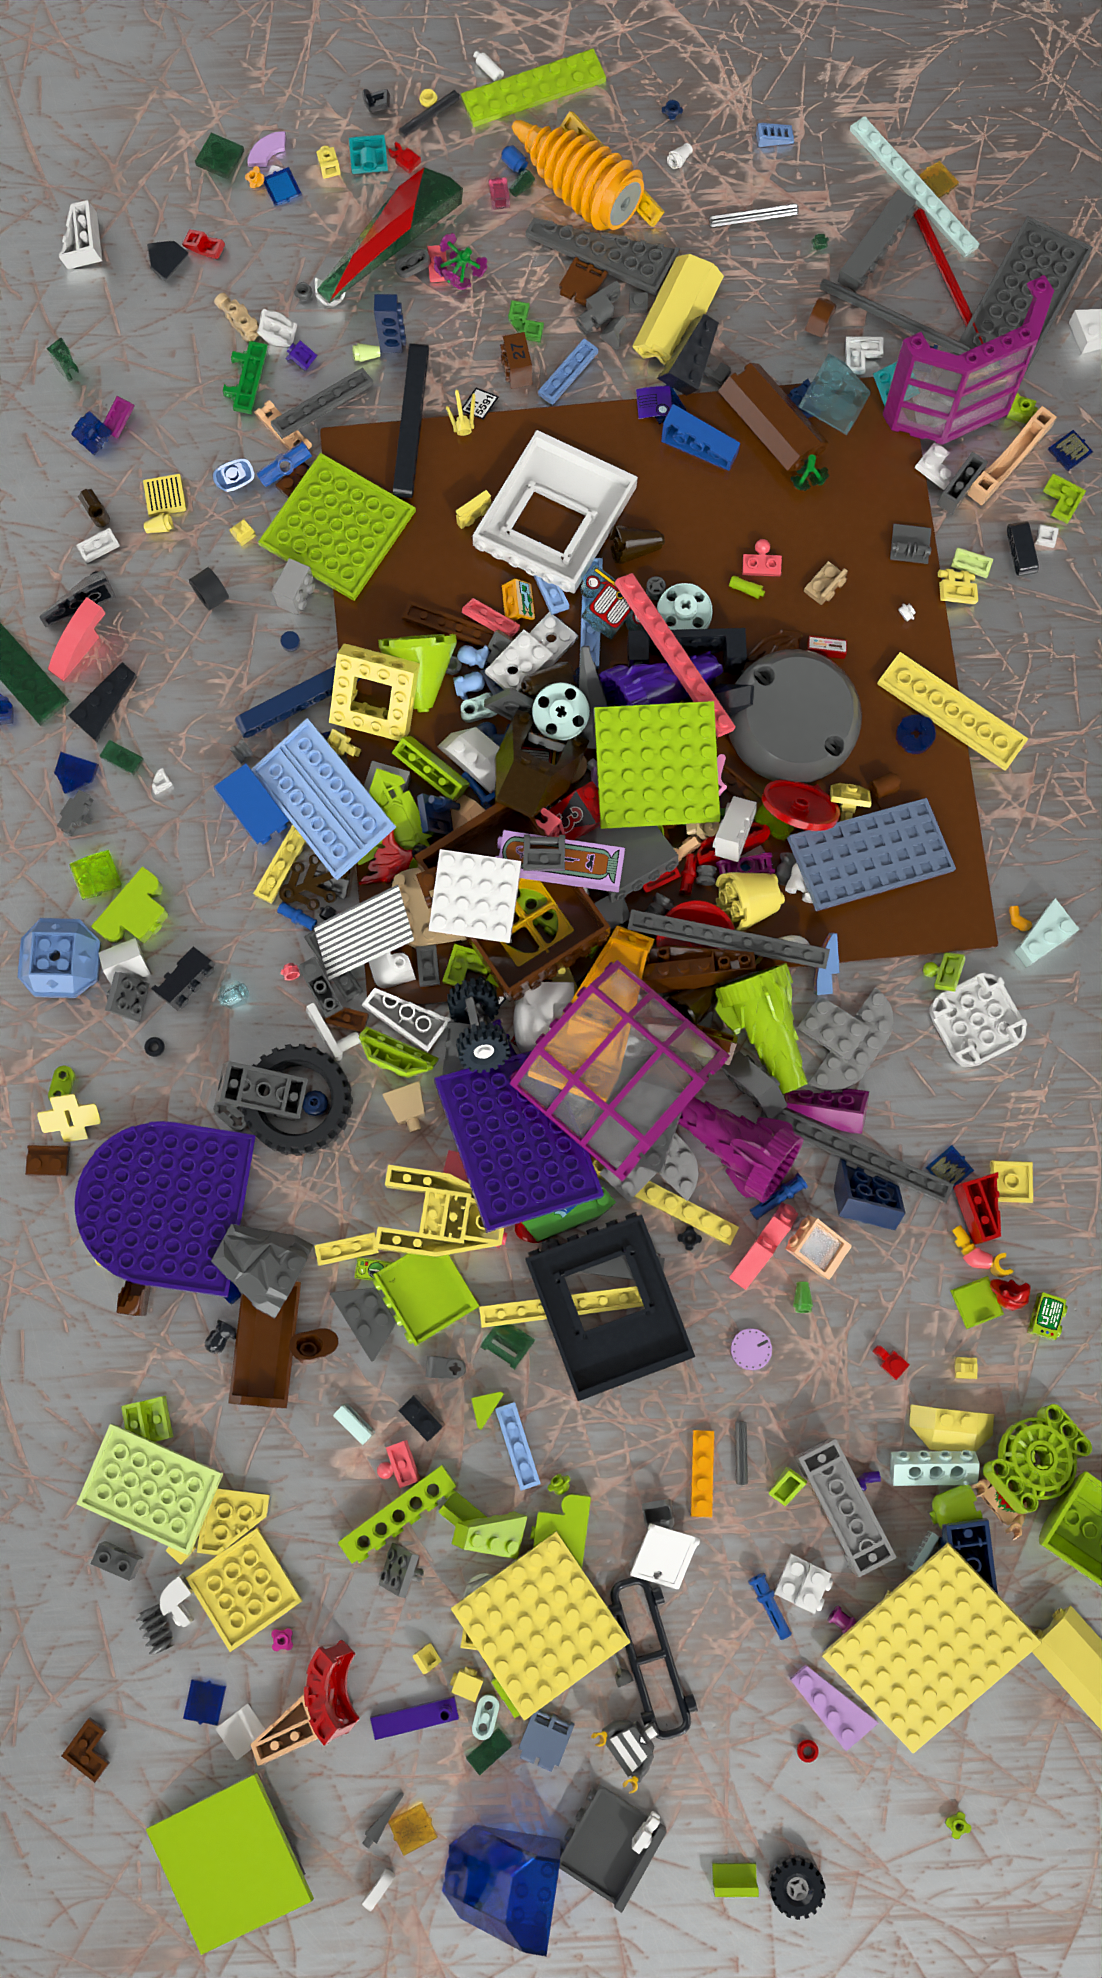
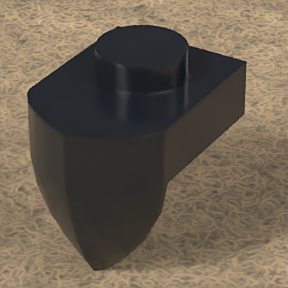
M363 89V101L368 111L374 113L390 108V93L388 89L370 93L368 89Z

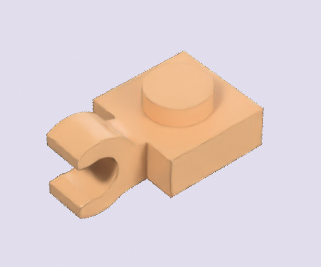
M690 836L682 842L683 845L679 849L674 848L678 854L679 862L687 854H691L701 846L702 841L700 838Z

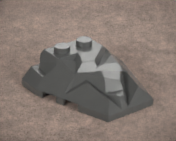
M231 1224L211 1262L228 1280H231L239 1288L238 1290L241 1294H244L257 1310L275 1318L299 1277L313 1244L296 1235Z

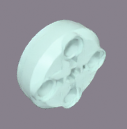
M681 583L671 586L662 594L658 601L657 611L664 621L675 624L672 627L668 626L670 630L707 629L711 622L712 604L710 598L704 590L696 585ZM673 597L675 601H669L667 598ZM695 598H700L702 602H697ZM698 623L702 627L696 628L693 624Z
M554 683L542 689L535 698L532 708L536 727L542 734L554 740H568L581 733L588 722L590 712L588 701L582 691L568 683ZM568 688H572L576 692V696L572 700H568L565 697V691ZM541 696L549 699V705L546 708L538 705V699ZM557 707H565L566 715L564 717L563 715L561 717L557 716L558 712L555 711ZM577 715L582 716L584 719L583 725L580 727L573 725L572 720ZM550 723L557 726V732L553 735L546 732V726Z

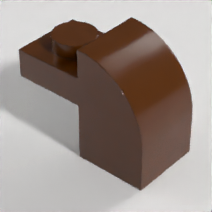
M819 297L811 312L805 331L822 338L831 317L835 313L836 304L828 299Z

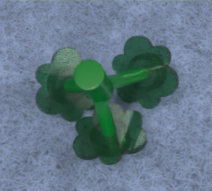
M813 454L809 455L804 461V466L796 471L797 474L803 475L802 478L798 475L791 476L790 478L794 487L798 490L806 491L810 489L811 486L806 477H809L812 486L823 485L829 477L827 467L816 469V456Z

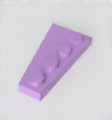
M807 1665L790 1678L845 1751L850 1749L878 1724V1721Z

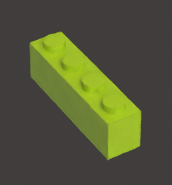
M412 736L402 737L392 754L444 796L451 798L452 801L458 800L470 785L466 779Z

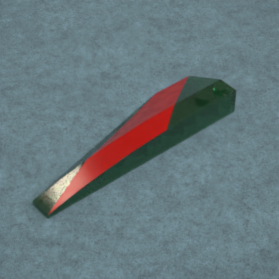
M425 167L397 187L318 287L317 292L329 303L333 302L462 204L463 188L447 175Z

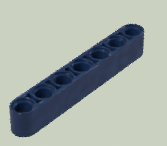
M336 665L238 715L235 718V723L242 737H252L332 696Z

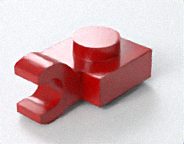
M877 1345L872 1351L883 1361L880 1367L894 1380H897L910 1365L894 1350L889 1354L882 1346Z

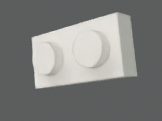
M108 528L76 546L87 564L120 545L111 529Z

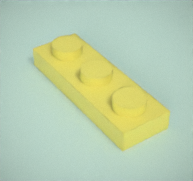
M375 1232L314 1245L318 1266L379 1253V1249L374 1247L376 1240Z

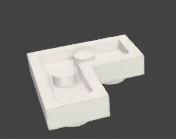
M846 337V374H864L865 358L883 357V337Z
M934 442L915 468L945 490L956 474L942 464L950 452Z

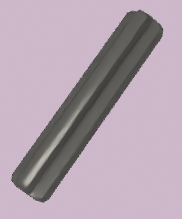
M744 1421L735 1422L737 1485H747L748 1483L747 1423Z

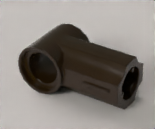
M92 489L82 490L78 498L93 523L97 527L107 526L110 522V517Z

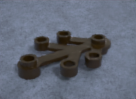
M316 854L309 857L310 865L302 884L297 885V882L305 866L302 862H294L292 864V875L289 883L283 885L279 890V896L283 902L293 903L297 901L307 905L309 910H317L320 907L319 900L316 898L310 899L299 894L304 891H309L323 897L328 903L337 900L335 891H327L317 886L334 877L330 872L314 878L318 866L322 863L319 858L316 864L313 863V857L318 858ZM297 864H299L301 867L300 871H296L295 866ZM350 869L339 879L348 877L350 874ZM287 890H289V891L291 892V896H290V897H287V896H286V891H287ZM329 893L333 894V900L328 899ZM311 901H315V908L311 907Z

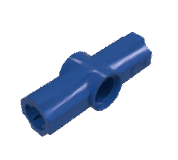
M302 441L286 453L279 454L274 461L257 471L256 474L263 485L267 487L282 476L291 474L294 468L311 458L312 454ZM283 461L289 462L285 468L279 466Z

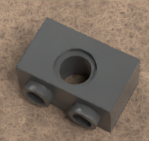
M104 1541L99 1543L90 1564L130 1581L135 1578L143 1557Z

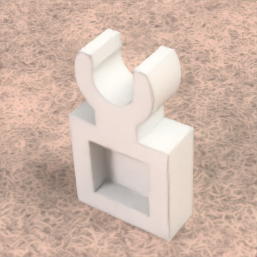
M654 1811L651 1812L647 1821L643 1822L632 1838V1849L640 1854L643 1848H648L653 1839L652 1832L660 1823V1815Z

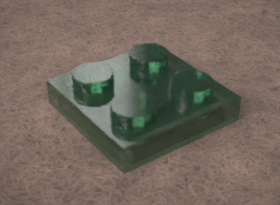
M211 132L197 156L195 164L197 167L229 179L244 152V147Z

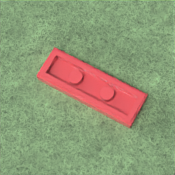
M474 598L462 608L463 614L494 632L500 630L509 637H512L520 629L518 623Z

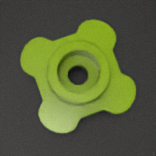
M557 1474L552 1478L551 1484L548 1485L547 1489L554 1491L557 1495L564 1494L570 1487V1477Z
M957 1812L945 1821L946 1826L952 1831L951 1835L954 1839H960L964 1833L971 1832V1825L966 1822L963 1812Z

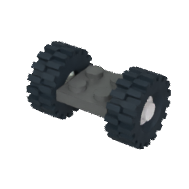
M470 978L469 982L466 979L462 980V984H455V989L451 988L450 994L447 995L450 1017L452 1020L454 1019V1023L471 1024V1029L466 1027L464 1029L465 1033L460 1032L459 1038L456 1040L461 1065L463 1064L465 1069L469 1068L472 1072L476 1069L477 1073H482V1070L490 1072V1068L496 1070L499 1068V1064H505V1060H508V1054H510L505 1030L501 1029L498 1024L494 1026L491 1022L495 1019L494 1015H498V1009H500L496 989L493 984L490 985L489 981L483 982L481 978L478 981H475V978Z

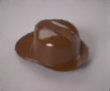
M327 1328L295 1334L290 1339L289 1351L301 1363L312 1364L320 1358L332 1354L337 1349L339 1344L338 1336L334 1331Z

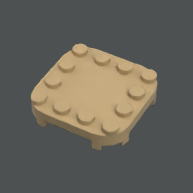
M419 868L408 869L395 875L392 887L399 886L414 941L407 943V945L416 949L418 946L467 940L465 936L429 931L432 908L428 909L416 874L421 872ZM434 890L430 891L431 897L434 895Z

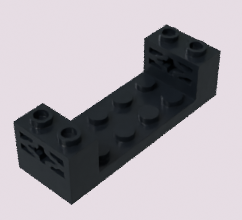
M745 628L671 630L685 652L697 654L701 651H710V653L723 651L724 673L739 674L740 670L744 669L747 659ZM646 630L628 631L627 661L629 669L633 665L649 664V653L654 655L661 654Z

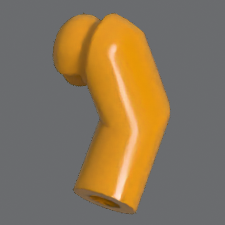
M1010 906L1011 925L1020 931L1031 930L1032 922L1020 916L1019 906Z

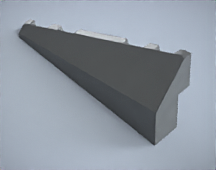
M582 646L580 650L579 690L585 695L590 712L585 728L578 735L589 740L587 748L596 749L594 708L609 707L601 680L598 679L596 673V665L593 663L590 654V646ZM578 715V727L583 725L584 719Z

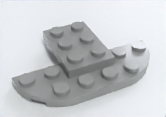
M876 987L855 1017L820 995L803 1018L797 1029L830 1050V1053L808 1085L818 1090L831 1092L847 1089L856 1084L871 1066L888 1041L893 1028L891 1005L885 995Z
M675 1133L662 1174L660 1175L687 1201L697 1185L698 1164L691 1148ZM615 1159L610 1162L616 1169L623 1163ZM636 1166L623 1182L606 1168L599 1174L629 1202L652 1179L656 1172Z

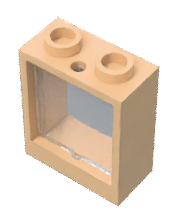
M807 1215L801 1221L799 1229L789 1239L785 1249L816 1274L830 1280L852 1246L818 1218Z

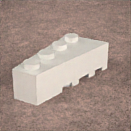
M1102 309L1075 310L1069 324L1081 354L1102 349Z
M376 988L372 990L362 1004L365 1009L427 1053L447 1027V1023L452 1020Z

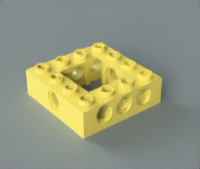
M344 643L337 653L329 723L400 741L402 737H407L410 732L420 663ZM359 677L392 686L389 710H386L384 707L370 706L365 702L353 701L357 695L356 684Z

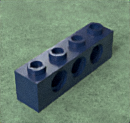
M374 294V316L380 352L403 353V346H406L405 324H403L402 303L398 302L397 294Z

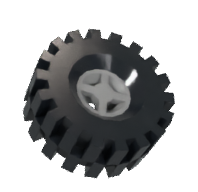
M789 1855L787 1860L783 1857L780 1859L781 1863L779 1865L776 1863L773 1866L774 1871H771L769 1874L768 1886L771 1898L781 1913L784 1912L786 1917L791 1918V1916H794L795 1920H800V1916H804L805 1919L810 1918L808 1914L812 1912L815 1915L817 1913L816 1908L818 1906L821 1908L823 1905L822 1898L825 1899L826 1893L824 1889L826 1887L823 1877L817 1866L810 1859L807 1858L806 1860L801 1855H798V1858H795L794 1855Z

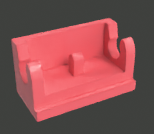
M543 808L541 814L545 817L546 823L536 820L537 825L544 830L548 837L564 835L565 831L561 819Z

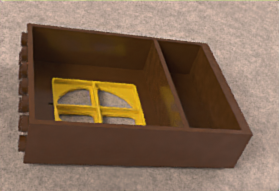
M496 803L416 854L415 859L418 868L423 872L438 866L440 849L496 857L500 854V849L497 848L499 836L503 837L504 830L540 836L547 835L537 825L534 817H529L500 803ZM519 878L518 889H531L547 898L546 904L530 914H526L516 900L515 912L520 919L513 924L512 934L523 927L527 928L540 947L535 953L519 952L509 947L505 942L466 937L509 1002L520 1000L529 989H537L546 978L552 979L561 968H569L575 963V959L580 956L582 958L586 957L592 952V948L597 945L599 947L603 946L608 942L610 926L583 887ZM553 909L558 918V930L555 939L551 943H546L534 927L533 921Z

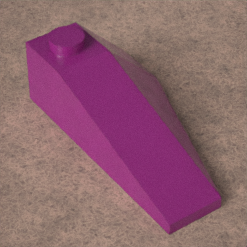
M849 1088L842 1089V1092L824 1091L822 1093H813L811 1090H797L785 1093L784 1099L787 1103V1108L838 1130L862 1134L866 1119L869 1091Z

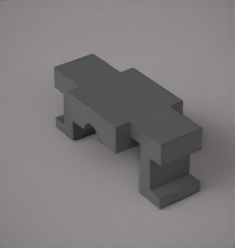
M79 790L74 799L69 798L60 813L62 818L57 824V827L62 829L61 831L72 836L76 830L72 826L73 823L79 827L82 822L89 825L93 823V819L87 817L90 811L87 806L90 807L94 801L90 798L89 794Z

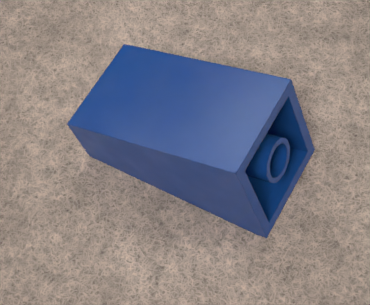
M244 764L214 786L216 793L257 845L260 842L262 845L266 844L272 839L271 834L275 831L279 834L288 827L286 823L289 820L247 764Z

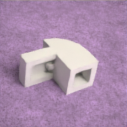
M183 1574L174 1579L163 1590L160 1597V1609L163 1616L171 1611L174 1622L184 1628L194 1619L182 1602L194 1592Z

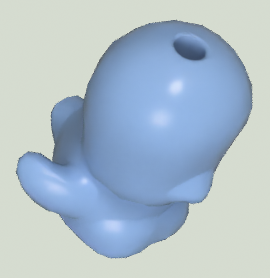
M464 645L459 649L457 657L460 662L468 664L470 667L478 665L481 669H484L487 665L486 661L490 651L487 645L479 650Z
M472 672L464 675V677L458 676L453 678L456 694L463 700L468 699L467 692H479L485 686L483 675L479 672Z

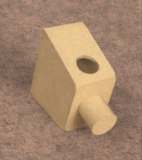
M419 1081L382 1094L399 1125L407 1123L410 1133L421 1130L418 1119L426 1116Z

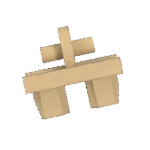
M719 822L686 824L687 834L692 837H698L703 841L709 838V836H716L720 826Z

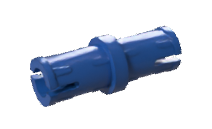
M282 902L278 907L277 913L291 919V922L294 924L298 923L310 931L317 925V919L304 914L301 909H295L285 902Z

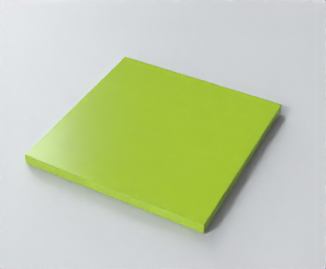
M257 1773L146 1828V1832L201 1955L314 1900Z

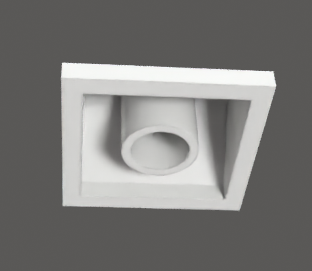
M136 938L98 953L102 970L111 985L115 972H122L137 979L151 975Z

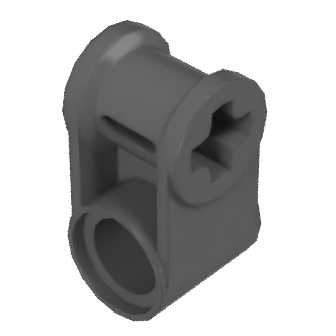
M427 1356L425 1375L427 1378H459L466 1372V1365L460 1359ZM455 1363H457L458 1367H461V1371H458L457 1375L454 1370H451V1366H455Z

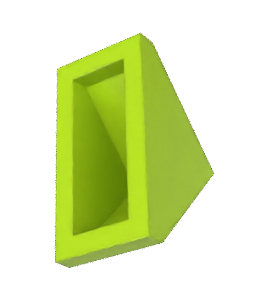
M500 1391L471 1398L477 1427L482 1430L503 1397V1392Z
M786 1467L768 1494L786 1506L806 1485L807 1480L791 1468Z

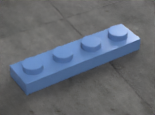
M583 339L539 389L538 395L553 405L598 354L599 349L586 339Z

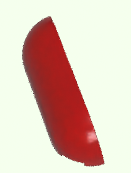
M752 822L741 855L759 847L767 840L770 835V829L766 824L762 825ZM715 836L707 838L701 843L697 852L699 865L715 867L716 862L725 860V858L715 856V848H713Z

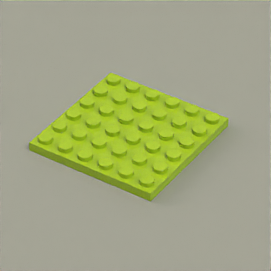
M320 453L264 532L258 544L285 561H288L290 558L310 567L314 578L355 601L416 512V509Z
M714 701L594 708L600 829L720 822Z

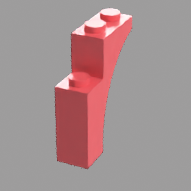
M783 1202L778 1206L757 1239L732 1271L729 1277L731 1280L745 1290L748 1288L792 1228L799 1214L794 1207Z

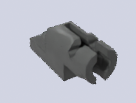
M617 280L586 299V310L576 318V324L583 335L592 332L593 326L598 328L614 316V306L612 303L619 298L621 285Z

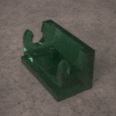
M59 338L46 349L56 369L70 382L73 378L68 373V370L73 368L75 372L79 373V369L72 361L70 350L64 340Z

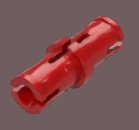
M694 854L686 855L684 870L681 871L682 881L679 893L682 894L684 891L683 895L692 894L693 882L697 877L695 871L698 859L697 855L694 858Z

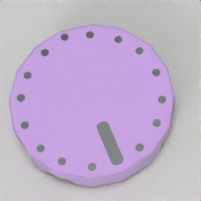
M749 1328L740 1331L734 1336L730 1352L738 1366L745 1370H757L769 1362L772 1356V1345L765 1333L758 1329Z

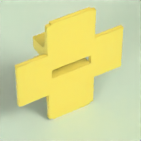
M75 1093L50 1097L53 1109L38 1112L37 1114L42 1131L47 1133L60 1130L64 1142L88 1139L85 1126L97 1125L101 1122L95 1103L79 1104ZM71 1118L74 1124L73 1126H69Z

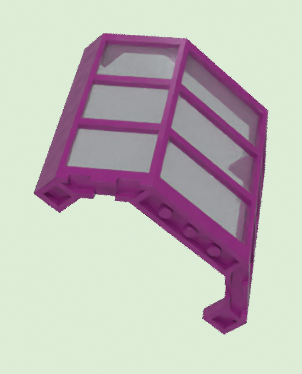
M1043 275L1026 284L1033 299L1021 327L967 352L954 355L930 348L922 332L904 339L883 416L891 430L910 433V436L920 439H931L936 441L935 443L943 445L1008 415L1038 342L1054 293V289L1046 276Z
M617 960L614 963L610 962L604 969V972L587 988L583 986L576 995L578 997L574 1003L569 1002L563 1009V1016L560 1019L556 1017L549 1025V1028H551L546 1035L542 1033L535 1041L537 1045L521 1068L511 1075L510 1085L623 1182L642 1158L639 1154L641 1152L644 1155L708 1082L710 1078L707 1075L709 1073L712 1075L717 1073L729 1059L730 1055Z

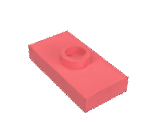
M440 245L427 246L431 259L429 265L430 282L445 281L444 277H441L434 269L435 256H440L443 262H447L446 251L441 252Z

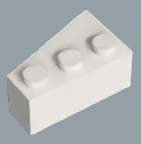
M88 200L73 203L70 206L66 223V236H63L62 240L64 243L63 249L59 253V258L67 269L102 261L97 212Z
M733 796L731 803H728L726 806L724 819L721 820L719 830L713 842L715 856L736 862L739 861L756 814V802Z

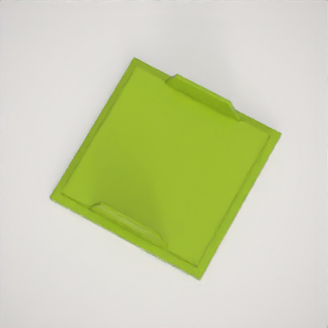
M988 1276L950 1290L966 1329L1004 1315L1002 1307L997 1302L996 1294L990 1288L991 1281Z

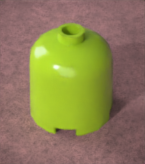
M970 1484L960 1485L934 1497L932 1500L933 1511L929 1512L934 1525L938 1524L942 1530V1525L946 1523L983 1519L981 1510L976 1511L973 1503L977 1501V1498Z

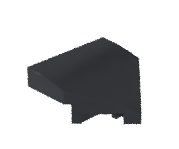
M175 241L147 244L149 267L164 281L172 275L189 254Z

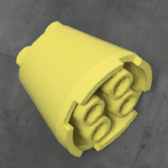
M729 872L721 874L716 881V886L719 887V898H716V904L727 913L734 924L735 930L744 931L776 913L785 901L783 893L780 892L778 878L775 874Z

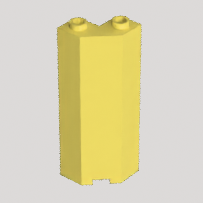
M691 254L676 257L632 346L643 359L657 357L665 366L666 362L673 355L675 347L679 345L691 321L702 314H706L724 277L718 267L709 261Z
M1071 1605L1065 1609L1059 1608L1052 1615L1053 1620L1049 1627L1043 1630L1038 1629L1034 1632L1041 1639L1042 1644L1033 1650L1032 1653L1102 1730V1640Z

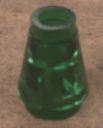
M527 169L520 171L509 188L510 193L517 197L533 186L535 177Z

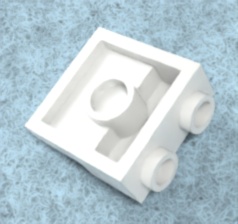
M790 1553L774 1594L815 1614L816 1610L820 1611L823 1607L825 1599L822 1596L824 1591H829L832 1586L833 1579L830 1578L832 1574Z

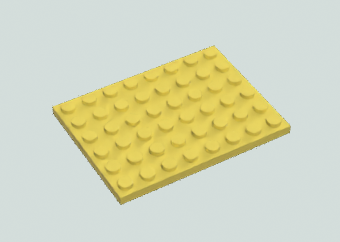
M948 1542L822 1653V1657L914 1754L1042 1644V1642Z

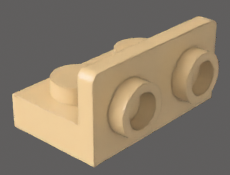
M828 561L805 587L804 592L822 605L826 600H831L837 587L841 588L847 580L846 574L848 570L844 568L843 571H840Z

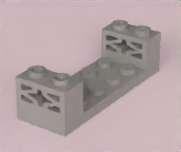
M829 1438L794 1456L803 1476L808 1478L845 1551L843 1555L854 1575L861 1577L897 1558L835 1438Z

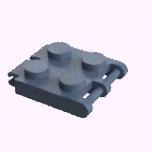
M538 1710L531 1715L519 1745V1749L522 1750L520 1758L534 1764L536 1757L540 1758L538 1766L552 1772L554 1765L559 1767L575 1723L565 1722L556 1718L557 1715L555 1714L549 1715Z

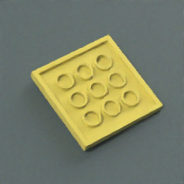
M259 1528L253 1530L185 1578L229 1652L235 1650L303 1601Z

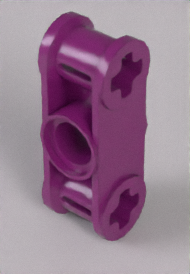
M761 853L739 858L738 862L729 859L716 862L720 875L726 872L776 873L772 867V853ZM746 864L750 866L751 870L745 872L740 867Z

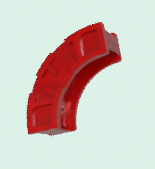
M343 1640L338 1641L335 1646L327 1649L323 1646L319 1647L314 1653L306 1672L308 1676L306 1686L304 1687L305 1707H308L311 1718L309 1720L310 1725L324 1746L329 1744L331 1740L343 1734H348L359 1720V1716L351 1705L347 1691V1675L350 1664L356 1654Z

